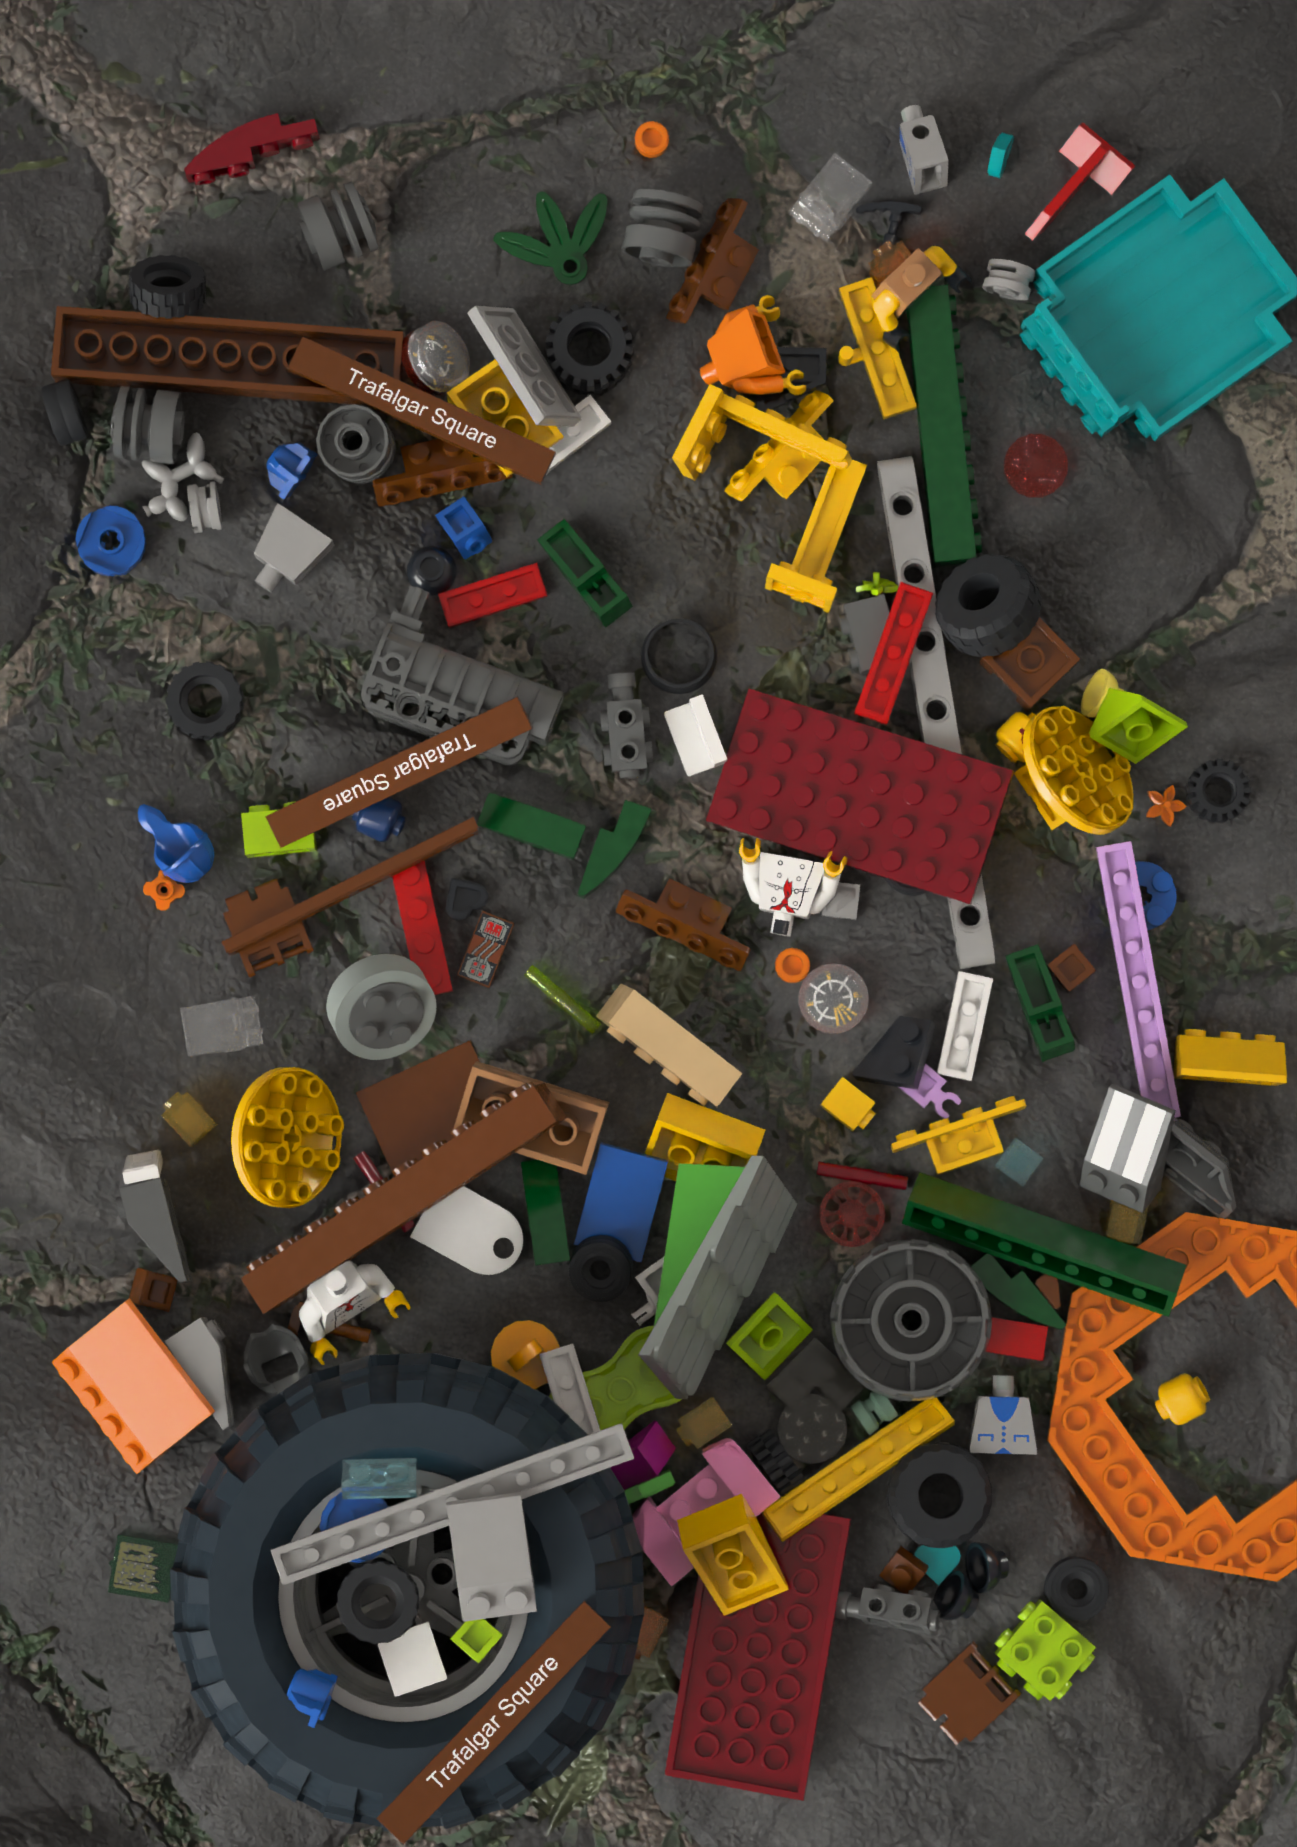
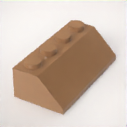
M476 1061L471 1069L454 1129L467 1121L474 1120L476 1123L483 1119L479 1113L496 1102L504 1101L505 1104L512 1100L509 1094L521 1085L533 1082L534 1085L545 1083L567 1119L515 1153L587 1175L610 1102Z

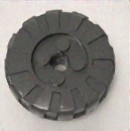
M908 1239L892 1241L875 1247L851 1265L841 1278L835 1291L831 1306L830 1326L837 1354L846 1369L858 1382L869 1390L887 1398L900 1401H921L952 1391L975 1371L985 1354L990 1340L992 1316L989 1298L981 1279L962 1257L939 1244L924 1240ZM908 1310L917 1311L922 1319L919 1328L913 1331L905 1329L901 1322L902 1315Z

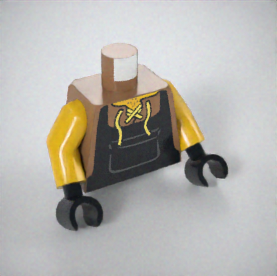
M931 246L924 252L919 248L916 249L880 284L871 296L874 299L873 310L882 329L885 331L883 341L897 351H900L899 342L901 339L909 342L911 339L910 334L898 326L897 319L942 276H944L945 282L957 293H961L958 286L962 281L972 282V278L960 266L956 265L942 248Z

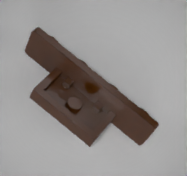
M727 198L719 206L716 212V221L710 232L703 237L700 243V252L692 265L687 268L684 276L685 281L679 292L672 297L669 303L670 310L666 315V319L676 323H687L700 296L721 310H728L759 251V249L733 233L748 202L739 198Z
M435 439L400 447L406 473L375 479L372 483L377 504L379 507L487 483L499 482L512 478L513 474L506 477L496 464L480 457L473 458V454L441 439Z
M670 878L657 903L626 889L616 908V913L624 916L628 921L639 923L662 937L679 942L690 950L702 953L718 961L721 965L737 971L742 970L751 950L749 947L720 934L732 910L731 907Z

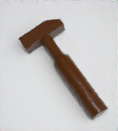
M300 1301L292 1310L288 1330L292 1331L296 1336H298L302 1324L299 1318V1311L305 1303L304 1301ZM343 1323L329 1332V1334L368 1343L371 1330Z

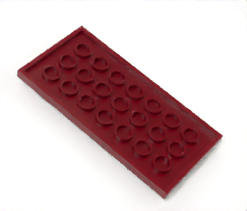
M748 689L727 753V761L724 763L706 821L826 859L829 852L833 851L831 861L841 863L843 857L846 856V866L971 905L1014 771Z
M760 1513L756 1518L783 1573L789 1590L724 1616L698 1575L665 1775L804 1801L852 1519L823 1514L782 1542L762 1513Z

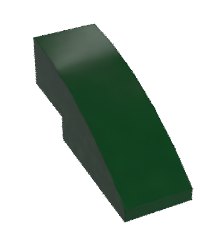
M565 519L537 539L560 572L605 628L633 607L628 596Z
M492 793L488 794L477 825L573 861L586 830V825Z
M625 800L614 832L600 828L577 893L578 897L585 899L601 887L619 869L641 837L652 813L651 808Z
M1037 944L1005 955L1021 1006L1042 1062L1075 1051L1073 1035L1063 1013L1062 1003L1039 945Z
M540 1160L521 1162L535 1266L570 1261L557 1166Z
M987 1253L970 1265L981 1279L986 1291L1014 1312L1052 1328L1063 1329L1066 1326V1323L1022 1270H1019L1010 1278L995 1258Z

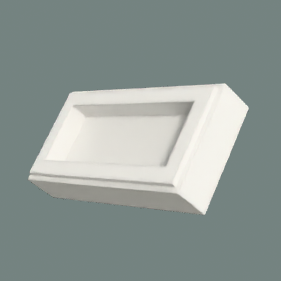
M154 1150L128 1155L122 1172L124 1183L130 1184L160 1178L163 1165L161 1151Z

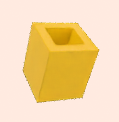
M844 1077L838 1081L820 1104L824 1110L852 1132L857 1126L864 1129L876 1114L871 1110L875 1102Z

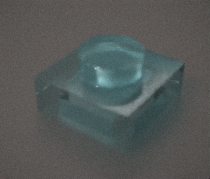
M1014 1138L994 1167L1023 1187L1043 1160V1157L1017 1138Z

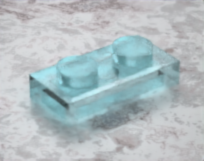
M416 1458L342 1460V1499L417 1497Z

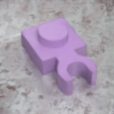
M926 1063L918 1090L898 1087L922 1108H925L931 1101L935 1104L936 1113L943 1119L950 1116L942 1108L944 1100H952L956 1105L961 1103L960 1098L956 1094L951 1092L945 1093L941 1090V1087L947 1081Z

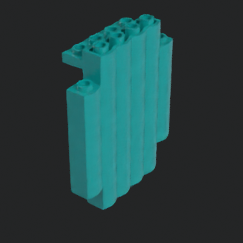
M1168 175L1035 270L1034 277L1036 281L1033 282V285L1039 295L1046 300L1038 304L1034 313L1023 320L1020 326L1023 330L1020 333L1022 341L1029 350L1036 349L1041 354L1043 360L1040 361L1043 370L1050 378L1056 376L1062 383L1063 388L1060 391L1063 397L1071 406L1076 404L1084 414L1080 417L1081 421L1091 434L1097 432L1100 437H1103L1135 414L1138 419L1134 423L1140 433L1145 438L1151 436L1156 441L1289 347L1292 339L1274 314L1297 299V277L1224 178L1190 202L1173 177Z

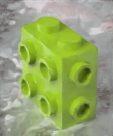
M1039 1599L1035 1604L1029 1601L1017 1617L1021 1621L1013 1631L1009 1628L1005 1629L994 1644L998 1648L994 1653L1000 1658L996 1664L1009 1676L1013 1677L1018 1673L1024 1678L1027 1683L1023 1688L1038 1701L1044 1696L1051 1702L1054 1697L1061 1699L1073 1684L1069 1679L1077 1670L1083 1672L1095 1659L1092 1652L1096 1647L1042 1600Z

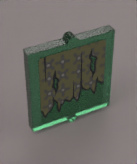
M118 1534L114 1558L109 1562L112 1569L108 1592L168 1603L171 1592L170 1568L173 1567L178 1544Z

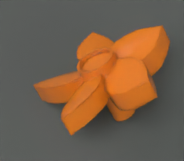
M1174 785L1166 788L1163 796L1157 791H1147L1149 799L1155 805L1148 809L1146 817L1155 818L1161 815L1162 821L1171 827L1174 821L1173 812H1179L1187 807L1182 801L1173 800L1175 797Z

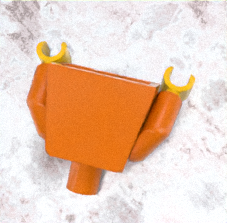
M763 296L759 301V306L752 304L728 312L724 316L715 335L707 342V348L712 361L700 368V375L706 384L713 385L720 381L722 385L735 389L738 393L757 395L782 393L785 388L793 395H801L806 391V385L794 386L791 384L795 379L804 378V374L800 370L791 371L787 378H782L781 376L785 373V369L767 323L775 321L780 317L779 307H774L770 310L766 309L775 304L772 296Z

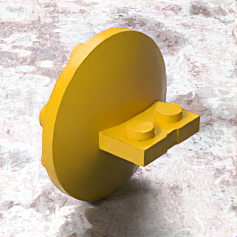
M1066 706L1048 707L1030 719L1023 735V752L1026 764L1014 772V775L1028 796H1031L1037 805L1038 811L1051 830L1056 829L1067 821L1072 826L1087 833L1097 835L1108 834L1122 826L1128 820L1133 810V786L1129 774L1131 765L1128 759L1114 751L1112 752L1115 756L1112 758L1104 745L1090 738L1089 732L1093 721Z
M296 1067L275 1068L259 1076L246 1090L238 1105L231 1137L234 1165L246 1190L263 1204L278 1208H294L306 1204L324 1189L334 1170L340 1165V1148L344 1121L339 1114L338 1106L330 1089L323 1080L306 1069ZM336 1136L335 1150H332L333 1137Z

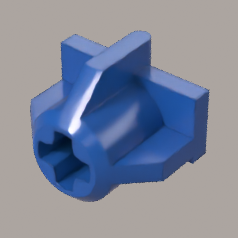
M300 442L279 445L266 463L270 485L280 491L278 496L282 499L290 497L296 487L306 478L312 463L318 455Z
M299 1669L296 1671L288 1688L287 1697L293 1702L298 1711L311 1716L307 1726L315 1728L318 1720L325 1719L338 1676L334 1674L329 1675L317 1669L308 1671Z

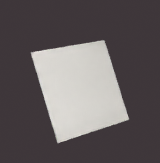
M429 1622L409 1628L404 1635L392 1642L378 1643L395 1697L448 1679Z

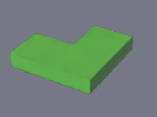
M670 1469L659 1473L654 1478L625 1489L628 1503L631 1504L674 1485L675 1480Z

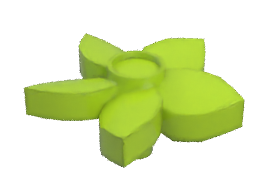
M873 572V582L862 580L863 585L856 586V592L871 591L872 595L877 596L881 593H892L898 590L896 583L880 578V572Z

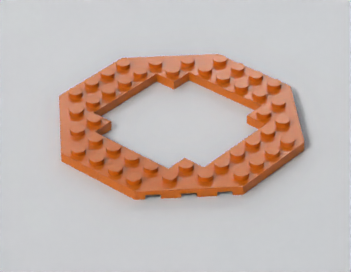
M1184 1212L1136 1246V1248L1187 1265L1172 1308L1226 1270L1245 1298L1250 1297L1275 1279L1297 1309V1231ZM1080 1286L1070 1295L1047 1441L1128 1556L1275 1582L1280 1581L1297 1568V1479L1236 1523L1216 1495L1211 1496L1186 1514L1105 1401L1134 1380L1113 1350L1162 1315Z

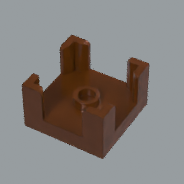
M1039 617L1030 635L1017 644V647L1002 652L1000 655L982 657L979 664L990 675L995 673L1017 696L1016 701L1028 712L1063 676H1066L1078 664L1080 658Z

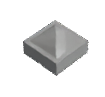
M839 882L835 897L822 909L821 916L856 920L860 885Z

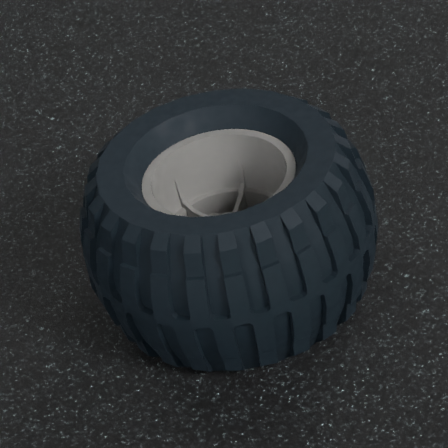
M437 1353L382 1354L362 1357L308 1374L278 1395L256 1407L235 1429L236 1431L213 1453L193 1497L187 1507L184 1508L177 1537L179 1539L173 1567L170 1568L171 1600L174 1601L175 1623L172 1633L180 1661H184L192 1688L190 1693L204 1716L212 1720L224 1741L223 1746L244 1766L248 1764L269 1784V1789L293 1802L298 1800L320 1811L324 1818L349 1824L360 1822L381 1827L383 1831H389L376 1818L572 1612L585 1601L611 1626L610 1629L421 1827L444 1826L448 1829L474 1821L477 1817L500 1809L507 1810L530 1796L534 1790L552 1778L559 1777L580 1755L581 1750L603 1729L623 1686L629 1675H631L644 1616L642 1547L625 1490L611 1468L522 1499L537 1612L498 1617L495 1628L503 1636L479 1664L471 1658L460 1667L446 1673L448 1679L397 1697L394 1696L388 1677L378 1675L357 1664L333 1639L332 1636L347 1633L348 1631L339 1618L337 1605L322 1614L318 1594L319 1573L282 1585L270 1550L321 1532L320 1522L323 1510L328 1502L342 1491L354 1488L371 1490L383 1499L392 1496L408 1495L407 1501L587 1436L588 1434L550 1397L520 1382V1380L492 1366ZM434 1531L394 1545V1548H386L377 1557L385 1558L387 1561L403 1567L417 1584L420 1605L415 1619L416 1626L429 1622L432 1629L452 1637L464 1623L459 1598L452 1592L457 1588L452 1548L435 1553ZM368 1560V1561L361 1562V1563H354V1562H349V1563H350L354 1568H356V1567H358L359 1565H361V1564H363V1563L370 1562V1561H372V1560ZM444 1563L450 1566L453 1575L449 1582L439 1583L434 1579L432 1572L437 1564ZM375 1583L369 1585L361 1594L360 1607L363 1613L370 1619H387L396 1609V1595L385 1584ZM299 1669L307 1671L317 1669L326 1674L338 1676L325 1719L318 1720L315 1728L307 1726L311 1716L298 1711L293 1702L287 1697L290 1683Z

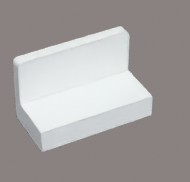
M703 694L689 699L687 704L664 713L687 776L691 777L723 765L727 761Z

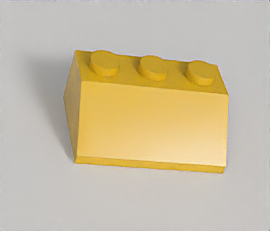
M1185 1029V1035L1176 1036L1173 1076L1175 1079L1279 1086L1287 1083L1285 1043L1275 1042L1276 1036L1255 1034L1254 1040L1241 1039V1033L1220 1032V1038L1206 1037L1205 1030Z
M667 1093L645 1154L669 1160L664 1177L676 1181L679 1163L745 1167L752 1155L757 1156L766 1130Z

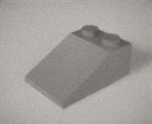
M200 1317L165 1340V1343L181 1367L215 1410L213 1416L222 1430H225L235 1425L226 1346L222 1342L226 1335L215 1319L208 1321L207 1317Z
M521 1492L447 1502L463 1622L537 1612Z

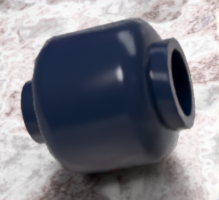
M387 797L354 813L352 820L356 821L358 832L377 841L386 842L392 834L395 836L400 835L406 822V817L401 815L402 804L398 800Z

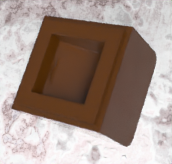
M137 1268L129 1298L135 1304L169 1312L178 1280L172 1276Z
M1043 1273L1033 1280L1035 1287L1053 1309H1058L1061 1306L1058 1278Z

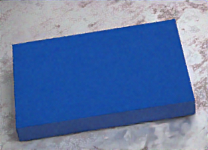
M600 1143L574 1245L578 1246L583 1240L592 1236L607 1235L621 1241L629 1250L632 1260L642 1262L669 1160Z

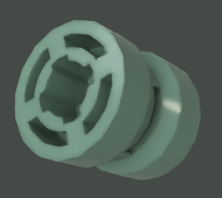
M873 1391L870 1392V1397L865 1401L858 1400L850 1406L869 1435L878 1430L879 1424L882 1422L891 1421L899 1416L887 1397Z

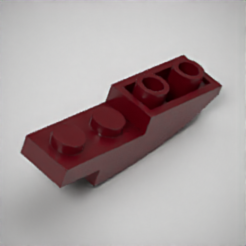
M276 113L243 124L222 135L196 155L184 168L189 183L195 182L196 185H206L215 182V177L229 174L230 178L242 177L249 174L250 169L256 168L253 155L259 154L260 157H270L279 154L280 149L291 146L295 150L309 148L314 145V141L320 140L316 121L311 119L282 126L279 114Z

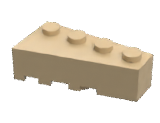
M620 984L595 1016L609 1026L606 1032L623 1044L627 1040L636 1047L634 1053L649 1065L655 1061L664 1069L661 1074L675 1085H678L680 1081L691 1089L688 1095L702 1106L709 1102L717 1107L742 1075L734 1066L636 990Z

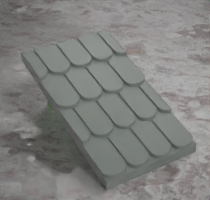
M752 1155L745 1167L681 1163L678 1165L654 1328L638 1354L676 1399H688V1396L696 1392L714 1351L721 1349L744 1297H748L752 1293L769 1254L776 1252L797 1206L796 1201L792 1199L793 1197L784 1187V1184L770 1164L767 1163L768 1161L764 1156Z

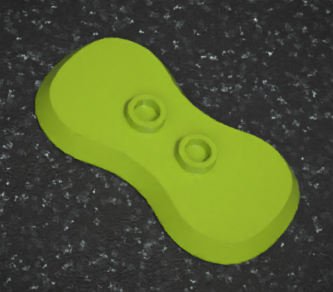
M647 1326L636 1330L623 1342L608 1362L596 1369L582 1372L600 1430L622 1423L625 1430L641 1414L653 1409L670 1406L682 1400L676 1399L638 1355L654 1326Z

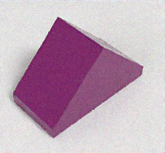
M654 1420L628 1440L634 1459L610 1468L625 1490L658 1476L676 1450V1447L658 1422Z

